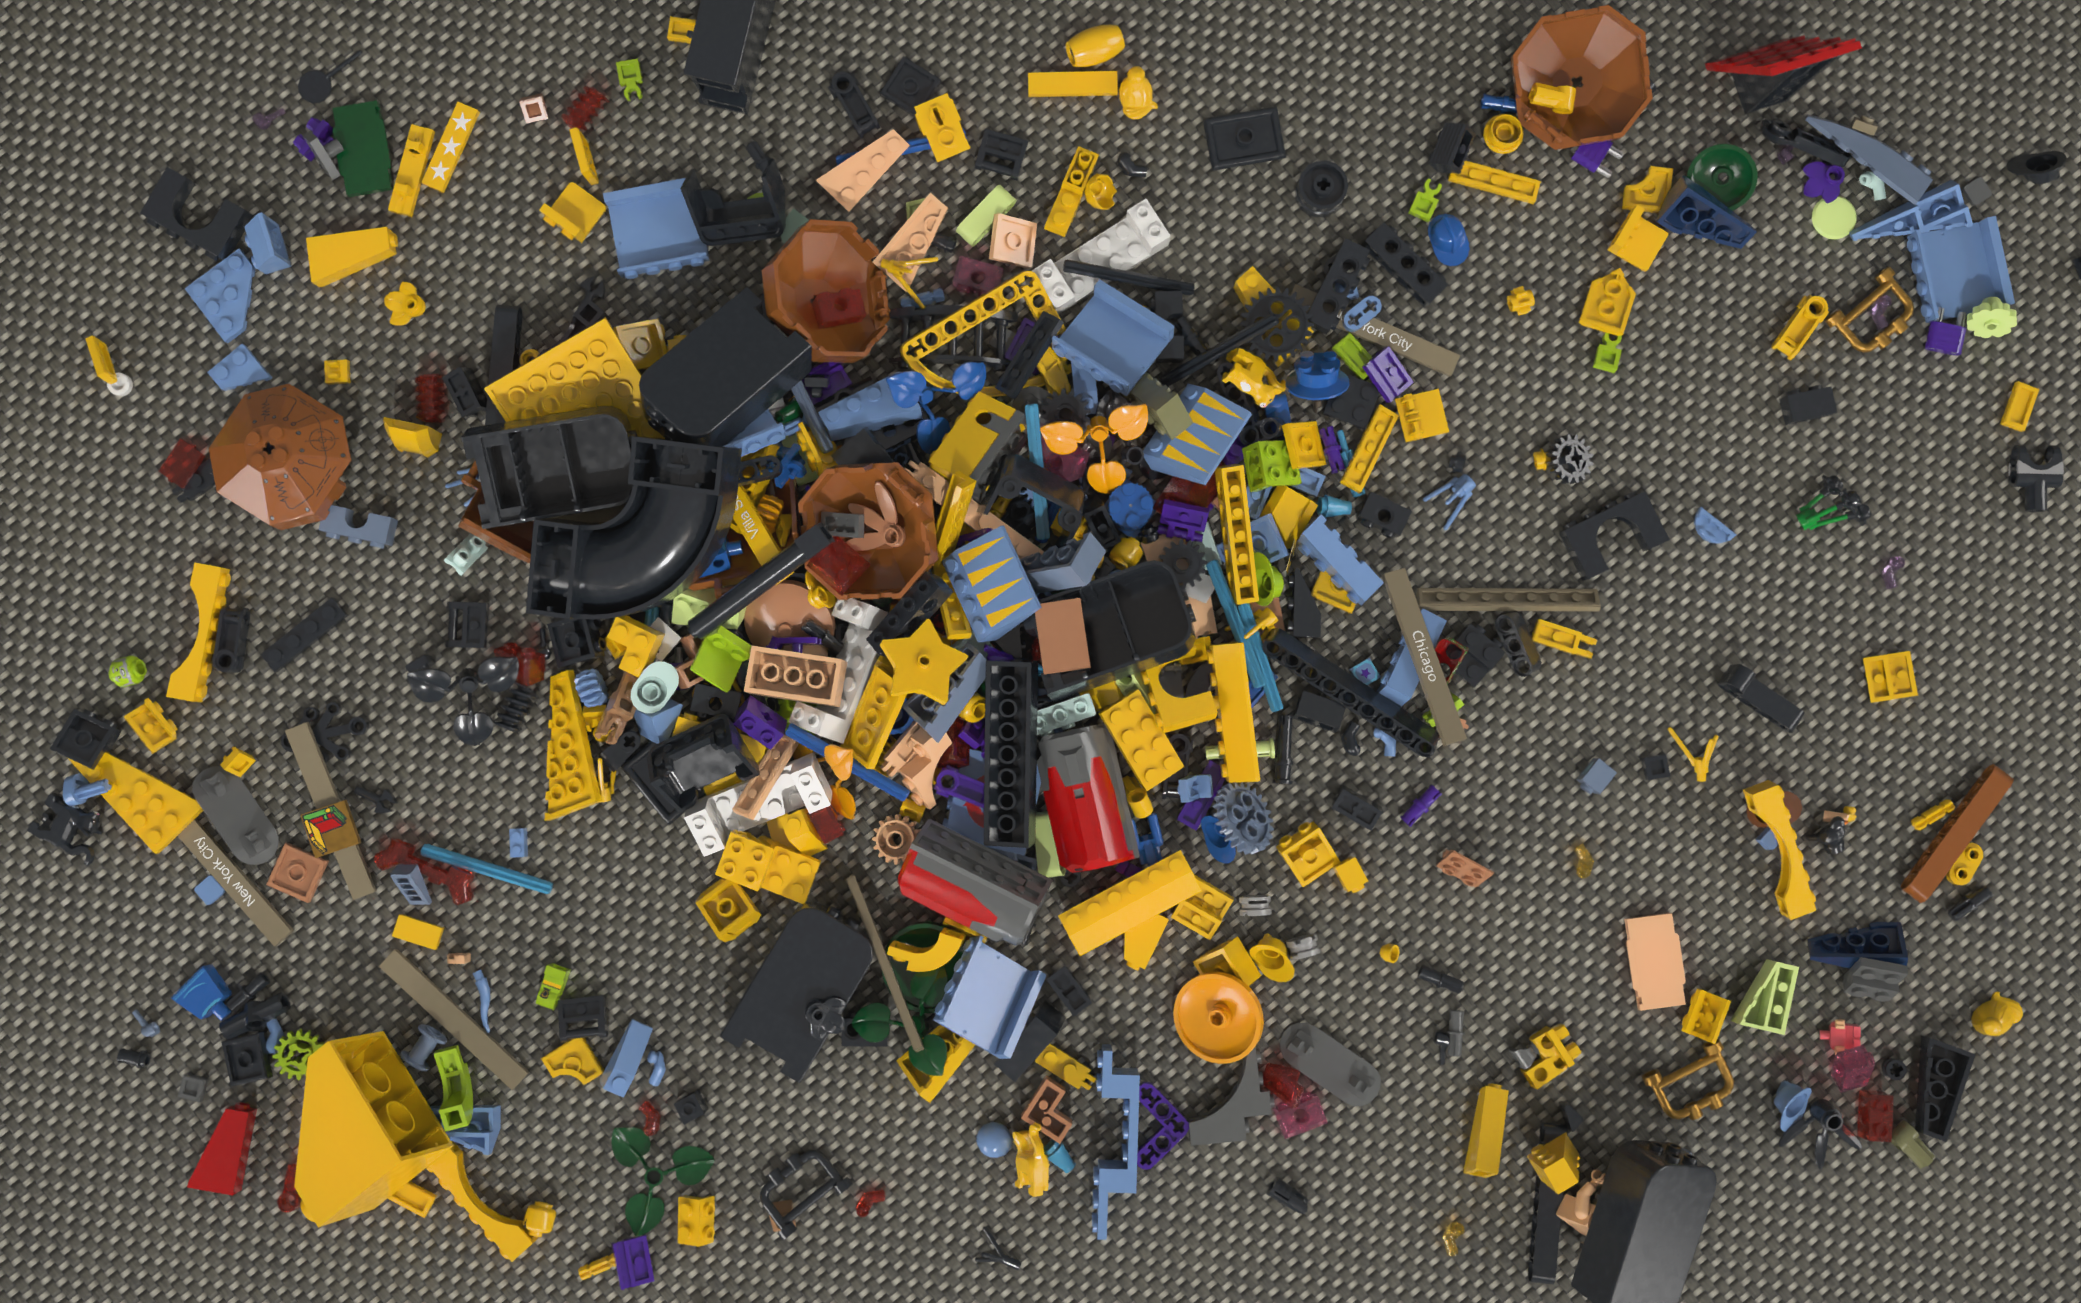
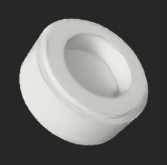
M116 373L118 380L111 385L107 383L108 390L115 395L125 396L133 388L132 379L123 373Z

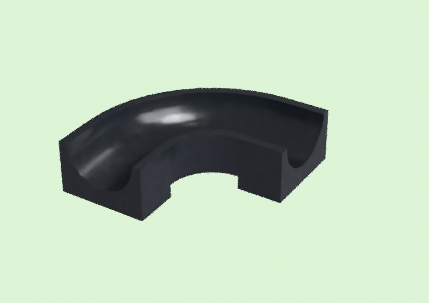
M632 436L628 484H632L633 488L626 506L617 516L602 524L559 518L534 520L526 613L564 619L593 620L615 618L658 607L688 589L711 565L729 532L737 500L742 448L686 443L655 437Z

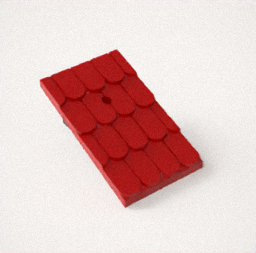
M1803 35L1786 38L1705 63L1707 71L1731 73L1744 113L1748 114L1787 102L1839 55L1862 49L1860 41H1856V38L1843 40L1840 37L1820 39L1819 36L1805 38Z

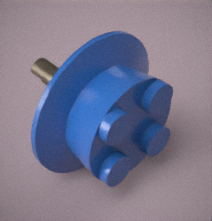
M1303 351L1295 361V371L1287 377L1285 385L1288 392L1302 399L1313 400V412L1317 413L1318 408L1322 407V400L1337 397L1348 389L1349 378L1344 372L1340 371L1341 363L1335 352L1313 353L1311 351Z

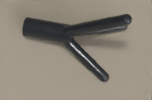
M984 1226L983 1231L999 1255L982 1252V1257H976L975 1261L1000 1262L1015 1270H1019L1021 1261L1005 1255L988 1228Z

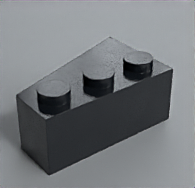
M1045 1000L1035 1013L1032 1012L1029 1015L1011 1059L997 1058L994 1065L1016 1082L1058 1035L1066 1017Z

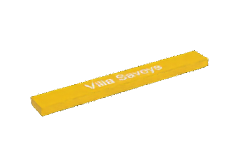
M739 486L733 519L762 566L781 552L745 489L743 486Z

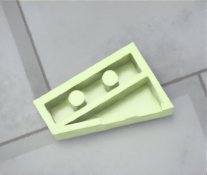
M714 588L696 591L686 589L673 600L671 624L688 625V621L716 600ZM746 607L721 626L726 629H738L744 619Z
M1766 959L1730 1021L1785 1035L1799 967Z

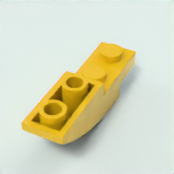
M1078 146L1045 223V230L1063 237L1066 236L1084 196L1086 183L1091 178L1099 154Z

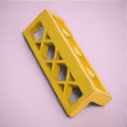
M960 471L952 474L935 529L938 560L934 564L936 567L943 564L942 560L955 551L977 482Z

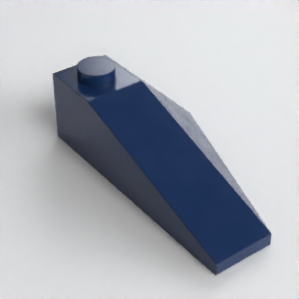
M1684 175L1668 191L1656 218V222L1673 233H1685L1693 235L1694 238L1698 239L1706 238L1714 240L1719 244L1740 249L1757 233V230L1700 185Z
M1901 922L1870 923L1869 927L1857 929L1854 927L1850 928L1846 933H1830L1807 939L1809 957L1813 961L1851 968L1861 957L1905 966L1908 963V953Z

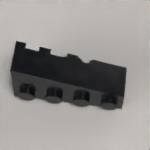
M1921 1035L1915 1120L1916 1131L1947 1142L1976 1054Z

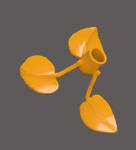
M1146 404L1121 406L1110 413L1108 421L1103 416H1095L1090 420V425H1087L1084 434L1080 425L1069 421L1043 425L1040 427V431L1048 448L1060 455L1074 452L1077 449V443H1083L1090 433L1091 437L1099 442L1101 463H1094L1089 466L1087 479L1096 491L1110 494L1114 492L1115 488L1124 483L1126 471L1123 465L1117 461L1105 462L1103 441L1108 437L1109 431L1112 434L1118 432L1119 437L1123 440H1133L1139 437L1144 432L1148 422V408Z
M799 743L792 756L796 760L814 751ZM833 744L827 745L824 749L825 757L817 758L818 762L826 761L839 778L835 786L830 785L833 791L831 805L840 815L848 819H855L856 807L854 798L846 788L841 787V782L847 780L851 775L853 749L842 748Z

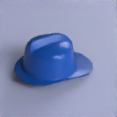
M1441 214L1433 218L1429 223L1428 235L1437 259L1447 266L1461 264L1468 257L1470 250L1462 223L1458 218L1450 214Z
M1211 815L1203 817L1201 827L1208 851L1217 861L1224 864L1230 863L1235 858L1236 849L1235 847L1231 848L1230 840L1225 842V833H1219L1222 828L1215 824L1219 821L1218 818Z

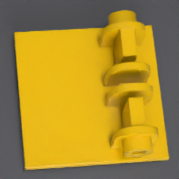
M1439 389L1414 395L1412 393L1406 394L1401 398L1395 399L1405 443L1449 433Z

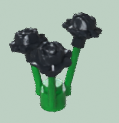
M1834 475L1830 477L1822 476L1824 487L1808 504L1799 508L1800 513L1796 514L1804 531L1807 529L1813 530L1819 526L1845 519L1848 521L1855 519L1861 526H1864L1867 520L1871 518V511L1867 503H1861L1860 496L1856 491H1848L1847 488L1843 489L1842 481ZM1829 494L1841 497L1840 501L1835 502L1836 505L1817 513L1814 508L1810 510L1821 498H1826ZM1844 508L1851 510L1845 512L1844 515L1820 521V517L1837 509L1839 511Z

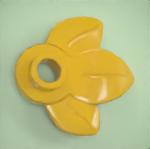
M402 282L399 292H390L384 298L385 306L393 311L389 321L392 325H405L412 317L421 316L426 309L424 300L417 295L416 287L408 282Z
M807 571L805 580L809 589L807 596L809 603L817 609H821L824 606L827 608L833 607L836 604L837 598L830 591H826V587Z

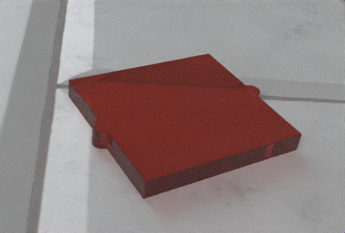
M180 438L159 472L166 476L169 482H174L184 489L206 455L197 450L195 445H190Z

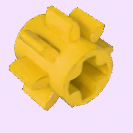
M1524 286L1513 288L1510 291L1511 295L1507 296L1509 310L1511 312L1517 311L1518 316L1529 313L1531 311L1530 307L1535 304L1532 291L1530 289L1525 291Z

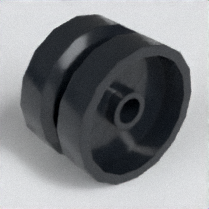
M1316 161L1308 165L1301 173L1295 188V199L1299 208L1307 215L1316 218L1331 215L1340 207L1348 190L1347 176L1342 168L1330 161Z

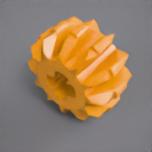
M765 494L760 499L757 511L770 533L773 534L776 530L779 516L783 512L784 503L778 497Z

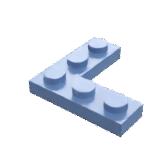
M1308 468L1299 469L1301 484L1289 487L1316 498L1326 476ZM1249 485L1247 486L1250 519L1256 520L1259 518L1272 486L1258 492H1250Z

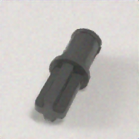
M1449 1010V1030L1446 1031L1449 1034L1450 1040L1448 1055L1459 1057L1462 1055V1036L1465 1035V1032H1463L1464 1011Z

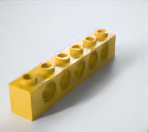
M1244 465L1218 466L1215 470L1228 587L1235 604L1258 602L1259 595Z

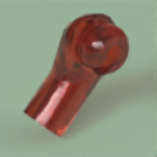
M646 1100L639 1109L646 1116L643 1132L646 1136H652L660 1128L661 1116Z
M885 1190L863 1193L855 1206L857 1215L859 1217H866L873 1203L885 1202Z

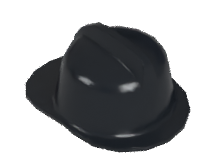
M2060 151L2023 154L2011 158L2007 162L2006 167L2011 173L2024 175L2028 181L2034 184H2045L2060 177V168L2066 163L2067 157Z

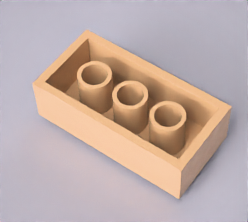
M752 646L744 692L840 708L847 662L838 658Z

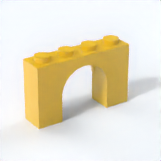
M1195 642L1191 650L1181 658L1140 672L1143 684H1148L1150 692L1147 693L1150 706H1155L1157 714H1154L1156 725L1158 728H1162L1163 733L1216 719L1218 711L1211 691L1187 698H1177L1168 694L1159 682L1158 675L1165 665L1196 654Z

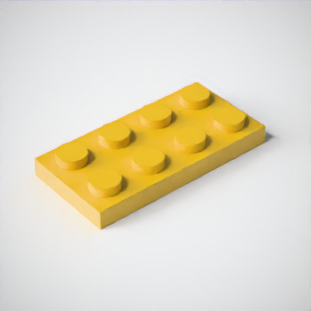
M877 665L873 669L856 708L844 743L840 745L842 748L853 749V758L867 769L875 768L907 694L890 695L893 674L884 667Z
M1139 689L1133 690L1098 713L1142 788L1146 791H1149L1184 767L1167 736L1163 733L1162 728L1157 727L1154 714Z

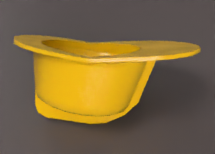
M1267 933L1257 945L1250 949L1251 958L1266 977L1277 982H1287L1293 978L1295 970L1287 957V947L1284 942L1273 938Z

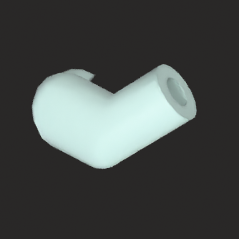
M1870 171L1860 175V183L1873 189L1874 201L1886 199L1885 185L1881 179Z

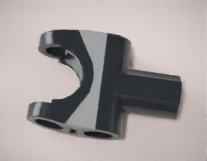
M2015 445L2009 460V484L2011 487H2025V512L2047 511V488H2059L2063 483L2064 465L2061 449L2056 445H2049L2045 450L2040 465H2036L2030 459L2025 445Z

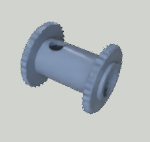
M420 1024L418 1029L422 1035L410 1052L402 1051L400 1056L410 1066L421 1071H427L430 1068L428 1063H426L427 1058L438 1043L445 1045L447 1038L437 1029L429 1025Z

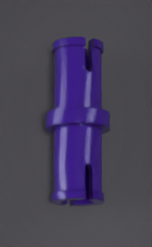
M1333 426L1327 427L1329 436L1326 435L1325 428L1320 429L1319 433L1325 448L1323 450L1324 455H1327L1331 473L1334 474L1338 473L1336 463H1338L1340 472L1346 468L1340 450H1342L1341 445L1337 443Z
M1431 784L1418 799L1415 798L1413 800L1414 804L1400 818L1411 827L1423 813L1429 811L1428 808L1442 794Z

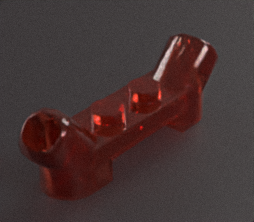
M392 837L388 848L375 853V864L378 869L383 871L401 864H418L420 872L429 877L428 881L437 885L443 883L448 886L452 901L456 905L469 902L474 898L470 886L475 877L474 873L457 866H452L447 871L413 855L417 846Z

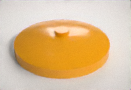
M1224 972L1202 973L1187 982L1175 1000L1173 1016L1180 1039L1192 1053L1206 1061L1218 1064L1236 1062L1247 1056L1261 1038L1264 1025L1261 1004L1252 989L1242 980Z

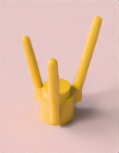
M1268 607L1263 611L1258 609L1253 613L1254 618H1256V625L1244 635L1245 639H1248L1261 629L1262 631L1265 630L1260 636L1263 642L1269 631L1275 628L1274 624L1278 622V619ZM1230 626L1225 628V631L1231 630Z
M599 758L598 786L601 802L611 801V794H615L616 771L613 772L611 770L608 786V782H604L602 759Z

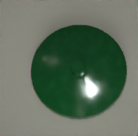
M930 921L910 924L892 937L885 948L886 953L888 952L889 945L894 940L919 948L930 947L937 943L939 934L944 928H951ZM965 941L952 959L943 965L947 972L948 982L953 977L956 962L962 957ZM888 955L908 1008L915 1012H920V999L914 997L910 989L911 980L917 972L907 970L909 961L899 962L894 960L893 956ZM882 971V975H883V979H884L885 985H886L888 991H889L890 994H891V991H890V989H889V986H888V984H887V981H886L885 976H884L883 971ZM924 1002V1013H935L936 1006L931 1007Z

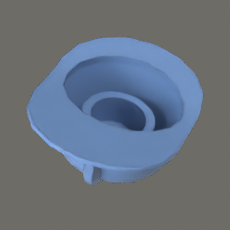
M1788 1081L1781 1082L1774 1099V1104L1782 1115L1780 1120L1782 1131L1786 1132L1795 1122L1802 1119L1807 1107L1808 1098L1812 1092L1811 1088L1803 1089Z

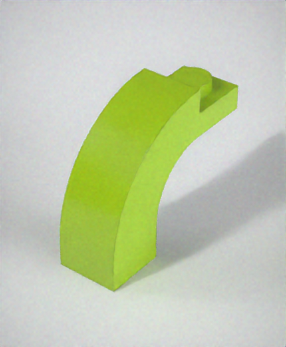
M455 1045L436 1050L434 1057L443 1085V1103L439 1113L446 1132L469 1125L473 1114V1091L467 1063L463 1062L459 1046Z

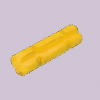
M1945 799L1938 806L1935 805L1923 812L1920 817L1913 818L1911 824L1915 830H1922L1927 827V824L1930 825L1944 817L1946 813L1949 814L1955 810V805L1950 799Z
M614 1253L595 1260L589 1265L581 1266L578 1269L580 1278L585 1280L591 1277L592 1274L596 1275L610 1269L612 1266L615 1267Z

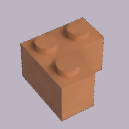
M690 633L680 639L689 659L674 667L679 676L678 686L680 690L689 688L704 680V678L690 670L703 639L694 638Z
M1046 1075L1022 1111L1021 1119L1030 1125L1034 1122L1041 1124L1040 1131L1060 1144L1072 1126V1119L1056 1109L1066 1089Z

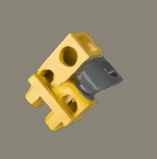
M1560 1023L1551 1028L1545 1026L1540 1031L1530 1036V1044L1526 1045L1525 1049H1515L1513 1047L1509 1049L1530 1086L1537 1090L1568 1067L1575 1064L1573 1060L1581 1054L1575 1042L1572 1041L1564 1046L1560 1041L1570 1035L1564 1024ZM1536 1055H1540L1541 1058L1533 1062V1060L1537 1057Z

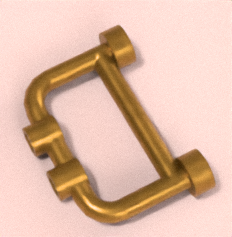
M1890 266L1874 277L1880 286L1848 314L1844 315L1839 309L1825 319V323L1830 328L1835 326L1851 346L1859 352H1871L1877 347L1883 349L1892 342L1889 337L1894 332L1899 335L1909 327L1906 322L1913 315L1914 303L1892 277L1895 275V271ZM1891 289L1904 305V312L1890 322L1889 326L1875 335L1869 343H1862L1848 325Z
M1717 1039L1716 1044L1707 1041L1702 1045L1706 1056L1664 1077L1661 1076L1658 1069L1650 1070L1641 1076L1645 1086L1652 1087L1663 1111L1670 1118L1683 1119L1689 1116L1690 1120H1696L1703 1116L1701 1111L1703 1108L1709 1106L1711 1110H1715L1724 1105L1721 1099L1727 1097L1732 1092L1734 1080L1721 1054L1724 1047L1720 1039ZM1715 1062L1724 1079L1723 1088L1707 1093L1704 1098L1698 1101L1687 1103L1680 1110H1674L1662 1088Z

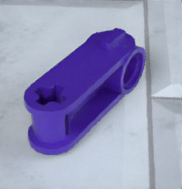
M948 765L946 768L942 767L934 789L937 790L936 794L949 798L950 795L984 809V783L962 775L958 769ZM949 775L954 779V785L951 788L942 786L941 779L943 776Z

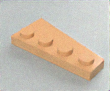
M893 129L816 181L850 212L910 145Z
M932 193L925 198L873 261L878 268L884 271L905 292H907L893 274L880 266L883 259L889 261L892 259L908 261L925 258L948 210V207ZM921 264L906 266V268L913 271L911 274L904 272L902 276L909 286H911Z

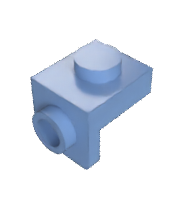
M1210 774L1189 775L1178 780V794L1180 795L1181 803L1191 802L1198 798L1213 797Z

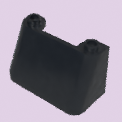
M725 714L716 715L656 744L647 754L650 784L679 813L695 805L698 799V789L734 772L742 781H747L760 775L757 762L733 722Z

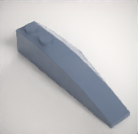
M1809 114L1806 115L1805 121L1828 139H1833L1834 143L1842 150L1853 154L1852 156L1860 164L1870 167L1874 175L1914 205L1917 204L1933 181L1931 176H1929L1931 171L1922 164L1918 167L1911 161L1914 158L1904 150L1899 153L1875 137L1853 129L1850 126Z

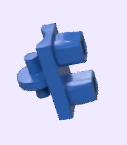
M796 443L791 448L781 445L777 451L776 457L783 466L782 473L777 478H774L775 484L779 488H782L789 478H803L807 473L804 467L806 462L799 454L800 445ZM770 462L769 467L765 469H768L770 472H773V467L777 465H774L773 462Z

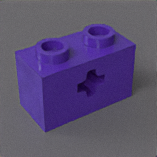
M750 695L738 708L733 724L771 750L784 736L788 720Z

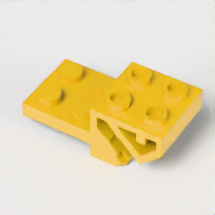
M733 830L730 832L715 875L755 891L763 888L805 904L821 860L780 845V842L766 836H760L757 839L749 832Z

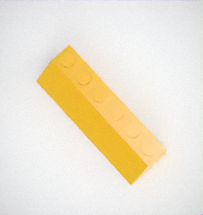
M1230 642L1209 645L1210 650H1207L1208 664H1212L1213 673L1209 674L1211 687H1215L1216 696H1213L1218 711L1215 727L1221 736V741H1218L1219 755H1223L1224 764L1220 765L1222 778L1226 777V781L1229 783L1260 781L1244 643Z
M1179 850L1058 915L1077 952L1082 956L1202 890L1182 851Z

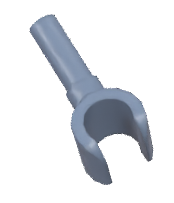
M138 1010L132 1012L142 1027L141 1034L143 1036L153 1037L160 1033V1028L156 1022L148 1024Z

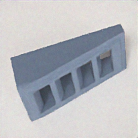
M418 864L397 865L390 875L409 904L430 905L432 901Z

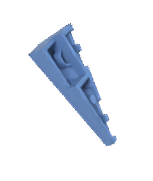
M1950 180L1924 193L1916 205L1909 201L1850 231L1849 235L1853 241H1858V239L1880 238V236L1908 235L1918 230L1921 233L1937 229L1949 230L1953 227H1971L1973 222L1969 208L1964 204L1959 184Z
M473 1105V1114L469 1125L446 1131V1134L451 1141L462 1144L468 1149L473 1148L483 1152L484 1155L492 1154L501 1128V1105ZM430 1106L444 1129L439 1113L441 1106Z

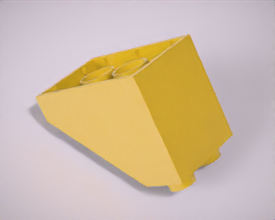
M384 1031L328 1041L308 1057L294 1187L302 1199L300 1207L307 1219L315 1222L318 1227L375 1209L454 1146Z

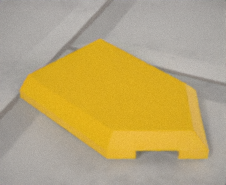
M1621 268L1591 282L1579 320L1582 326L1616 336L1624 334L1636 293L1629 286Z

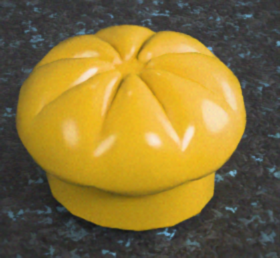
M1499 114L1490 118L1484 127V141L1488 148L1495 153L1507 154L1515 151L1523 140V128L1520 121L1509 114Z

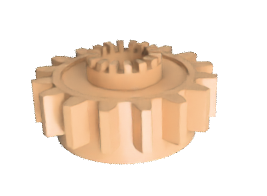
M896 814L895 819L891 815L886 816L887 822L881 820L879 821L881 827L874 828L877 834L876 837L872 838L873 841H876V845L873 848L880 851L879 858L886 857L885 862L887 863L893 859L895 865L900 864L901 860L904 863L910 846L921 829L914 828L917 824L916 821L909 823V816H905L903 819L901 814ZM896 833L901 836L902 841L900 845H896L893 841Z

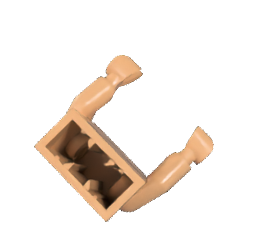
M1597 1169L1592 1171V1180L1587 1182L1577 1192L1576 1197L1565 1194L1556 1212L1558 1217L1584 1236L1587 1235L1596 1205L1590 1203V1197L1597 1190L1595 1188L1603 1184L1606 1173L1602 1174Z

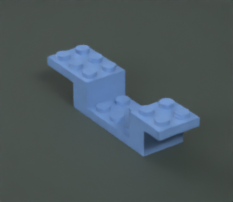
M1102 1044L1101 1050H1097V1067L1101 1068V1073H1096L1097 1091L1101 1092L1102 1098H1123L1124 1115H1127V1121H1122L1123 1139H1126V1144H1122L1121 1149L1122 1160L1098 1159V1166L1093 1168L1094 1185H1097V1189H1093V1209H1097V1213H1092L1093 1232H1097V1240H1107L1108 1193H1136L1140 1082L1137 1068H1112L1111 1044Z

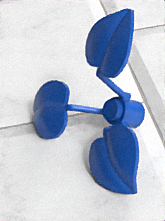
M965 362L959 365L952 376V383L955 388L941 389L933 385L928 387L925 377L916 371H904L886 378L892 398L899 407L910 408L919 402L920 406L928 413L930 419L921 420L916 431L918 443L924 452L932 454L941 445L944 435L950 432L948 421L943 417L934 418V414L927 406V403L933 399V391L958 392L960 398L964 400L974 398L984 386L986 367L982 362Z

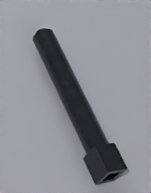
M820 522L795 539L793 543L688 621L689 633L694 638H705L805 562L835 542L823 523Z

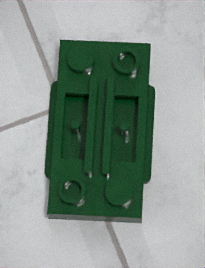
M375 100L333 108L335 121L333 136L344 149V151L337 154L339 173L344 177L346 195L348 197H355L393 190L390 171L391 160L380 103Z

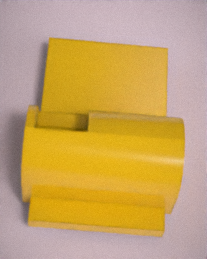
M948 93L914 107L917 113L915 114L917 125L922 136L927 137L937 163L970 149L959 122L961 121L960 116Z

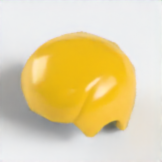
M1095 174L1088 180L1085 186V199L1092 207L1108 210L1114 206L1113 195L1117 190L1113 185L1112 179L1107 174Z

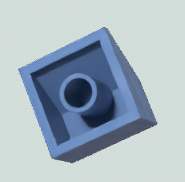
M262 212L258 213L245 226L247 235L244 236L248 247L251 248L253 256H251L253 266L264 274L291 267L279 224Z

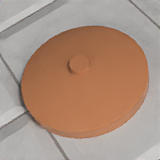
M783 580L746 607L744 616L745 629L753 646L767 648L766 645H769L772 636L778 638L811 637L801 629L804 622L809 619L824 630L828 629L830 634L834 636L835 618L831 615L833 611L825 606L817 609L809 603L807 584L794 580Z

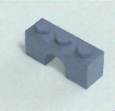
M331 505L328 509L330 513L327 518L320 521L319 530L326 532L325 537L340 540V536L348 537L349 542L362 544V540L369 541L370 546L384 549V545H393L398 520L392 517L369 513L365 525L356 528L353 524L354 511Z

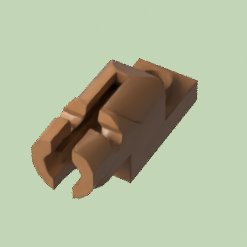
M624 671L617 691L612 693L607 707L602 714L601 721L594 734L596 738L600 739L602 735L608 734L605 743H617L627 721L633 719L636 707L631 701V690L638 677ZM611 726L615 728L609 732Z

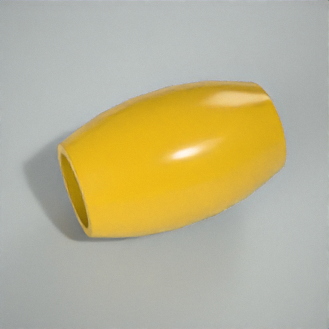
M1111 24L1085 29L1066 42L1067 56L1073 67L1098 65L1115 57L1125 48L1118 25Z

